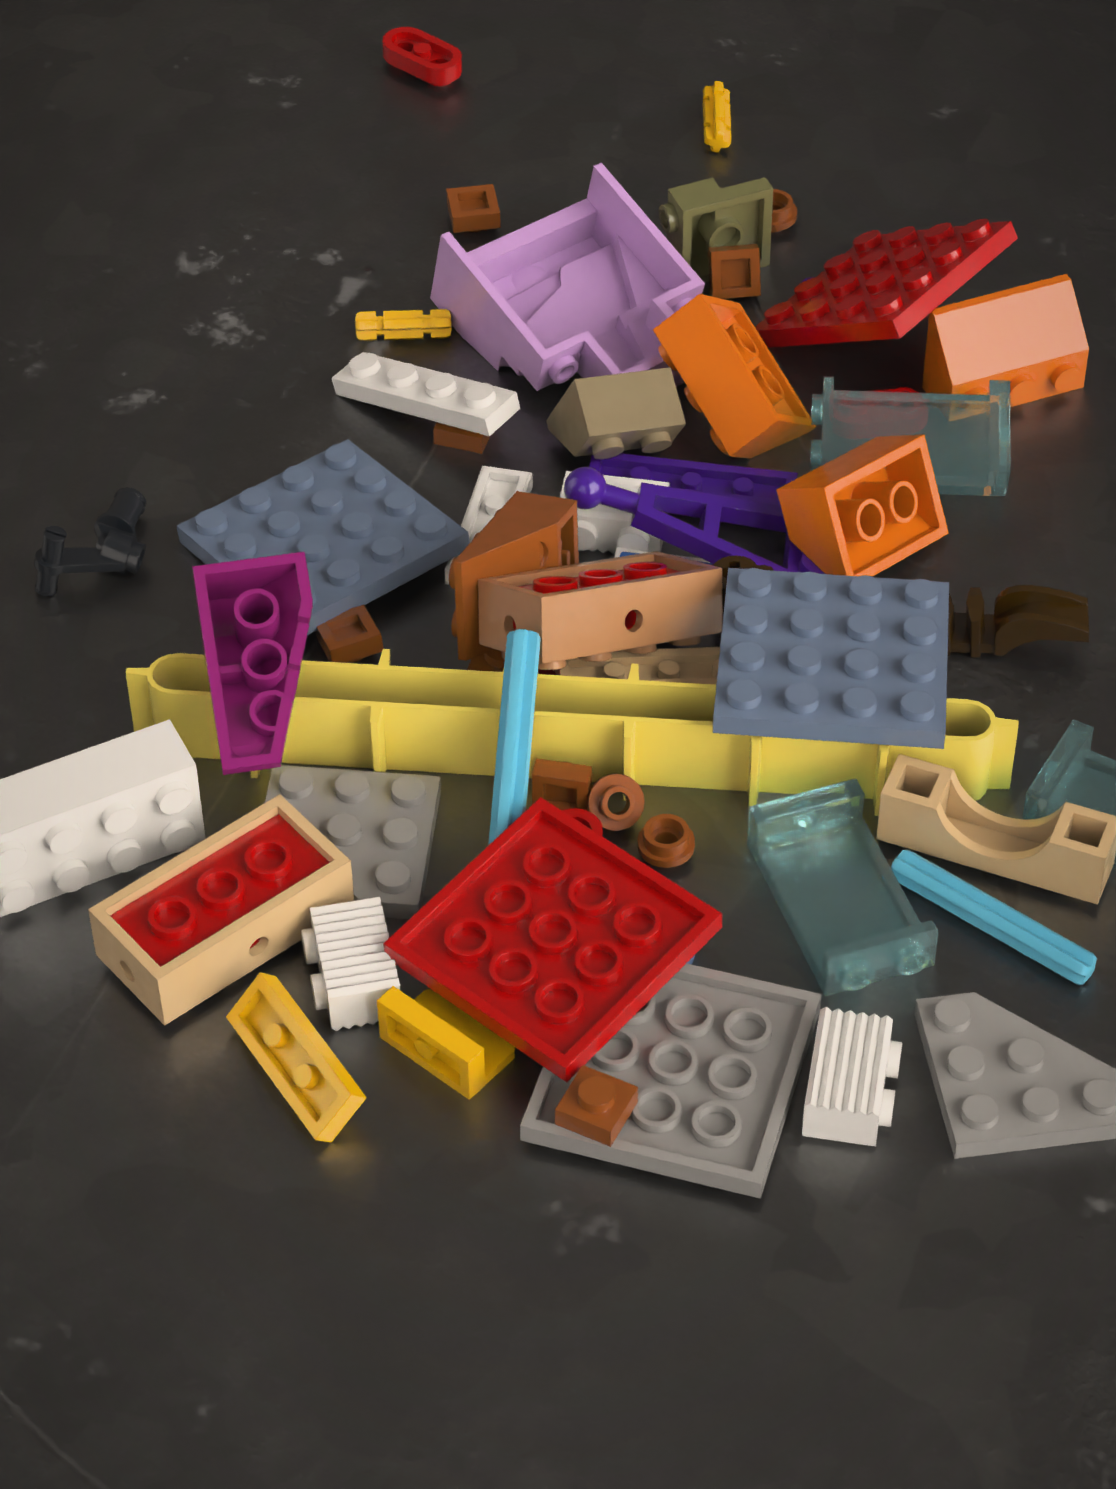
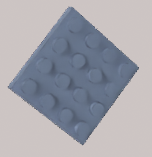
M348 439L330 446L327 450L297 465L291 466L284 472L254 487L247 488L240 494L210 509H206L197 516L177 525L179 542L205 564L305 552L313 599V609L307 635L317 631V626L351 608L366 605L458 556L470 544L468 531Z
M728 568L713 714V733L944 749L946 734L949 582L929 581L926 579L878 578L868 575L847 576L819 574L816 572L770 571L758 568Z

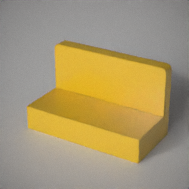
M392 986L377 1000L380 1038L469 1100L515 1058V1047L431 989L424 990L413 1000Z

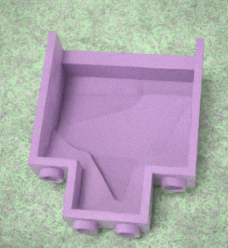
M599 163L593 167L586 199L472 251L466 252L449 231L440 236L430 299L438 309L450 310L451 324L455 330L497 371L502 367H511L518 376L524 375L534 389L538 391L553 383H564L576 372L582 378L669 368L659 353L658 347L661 343L653 329L698 294H702L705 283L602 163ZM672 370L676 387L683 384L684 380L679 372Z

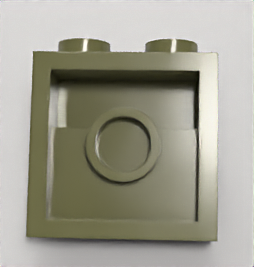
M713 177L669 188L668 203L659 206L660 223L664 232L667 233V240L704 283L709 282V247L757 244L760 254V268L770 265L774 188L766 177L725 188H720Z

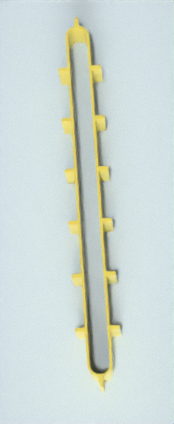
M390 649L382 650L378 665L302 660L282 763L370 768L374 772L403 770L495 776L504 669L503 672L391 666ZM167 654L155 660L149 668H126L125 673L134 732L170 719L192 758L220 759L206 663L203 654ZM634 663L631 664L628 679L538 674L529 778H532L535 761L538 758L592 766V782H596L607 774L619 773L629 776L639 785L748 791V806L756 809L759 792L873 799L874 815L879 816L881 791L898 755L902 754L954 769L961 786L975 801L980 800L986 794L987 789H1010L1019 721L997 718L988 706L979 701L947 698L944 749L713 733L716 684L639 680V664ZM261 770L250 771L251 778H258Z

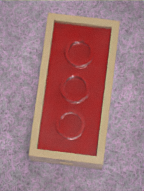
M279 794L89 908L96 955L165 1026L302 940L301 930L311 928V907L354 901L351 860Z

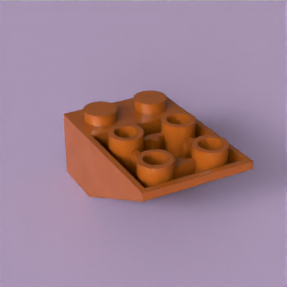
M516 491L507 503L496 511L489 523L480 532L476 533L471 543L462 553L453 559L449 570V585L452 589H455L456 609L452 617L451 630L452 635L457 638L458 660L467 661L493 649L479 644L478 579L579 563L577 500Z

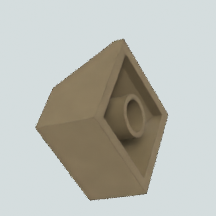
M671 367L574 379L546 420L548 430L575 457L593 455L595 459L600 460L615 457L624 450L641 448L643 453H655L667 449L686 425Z

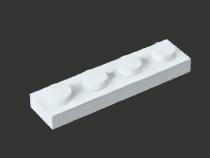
M362 352L355 356L348 365L331 378L336 395L486 436H491L521 409L516 391L454 376L450 373L423 368L411 363L377 356L373 353Z

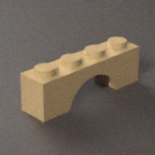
M899 754L881 791L876 839L1098 905L1114 865L1116 854V816L1065 802L1057 811L1046 817L1027 820L1006 817L990 811L970 797L961 786L954 769Z

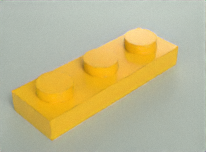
M260 972L227 1014L226 1018L313 1138L318 1141L331 1143L367 1097L279 979L274 975Z

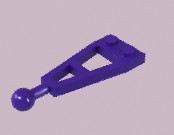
M591 467L577 468L565 480V496L567 499L577 500V508L587 510L602 504L631 513L630 526L712 564L727 556H744L753 560L757 565L770 566L774 571L825 574L789 540L781 505L641 482L638 492L635 493L606 484L603 475ZM664 512L700 518L699 528ZM720 522L785 532L786 539L782 566L719 538Z

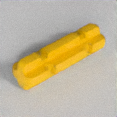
M714 81L713 86H705L703 89L704 143L710 145V151L719 153L721 148H728L731 145L730 91L724 88L721 81Z
M430 309V314H423V310L383 311V316H376V311H360L356 313L355 317L356 336L360 341H377V336L384 335V340L424 339V334H431V339L449 338L452 332L451 313L447 309Z

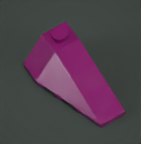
M305 552L192 566L200 631L223 775L281 767L313 609Z

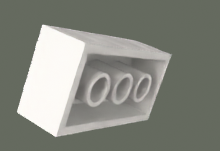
M170 719L0 779V917L23 911L35 904L65 893L77 891L84 886L119 873L131 871L138 866L165 856L183 852L206 839L196 763Z

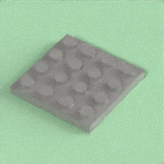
M686 963L585 1064L587 1067L638 1087V1103L612 1146L609 1147L555 1125V1108L577 1073L566 1083L545 1067H542L522 1119L520 1141L761 1199L820 1012L822 994Z

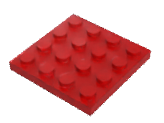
M978 219L965 226L952 227L951 223L946 222L926 230H916L914 226H908L887 234H880L879 230L865 232L853 240L854 246L845 254L828 260L823 265L825 270L818 276L797 285L794 288L795 294L786 302L776 304L766 310L764 313L765 319L757 324L755 328L768 348L900 339L1016 241L1018 237L1011 221L989 223L988 219Z
M540 797L386 940L383 946L384 952L391 959L395 960V965L567 1083L580 1070L582 1065H585L722 928V913Z

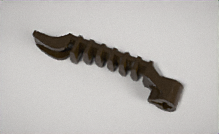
M727 556L716 561L713 566L722 568L723 614L728 568H758L774 571L773 568L766 565H757L753 560L744 556ZM1015 585L1006 588L996 597L994 614H984V599L980 587L970 588L966 601V613L954 612V605L949 593L948 656H950L951 652L970 653L971 657H980L981 653H993L997 656H1004L1022 644L1037 640L1089 642L1088 598L1050 587Z

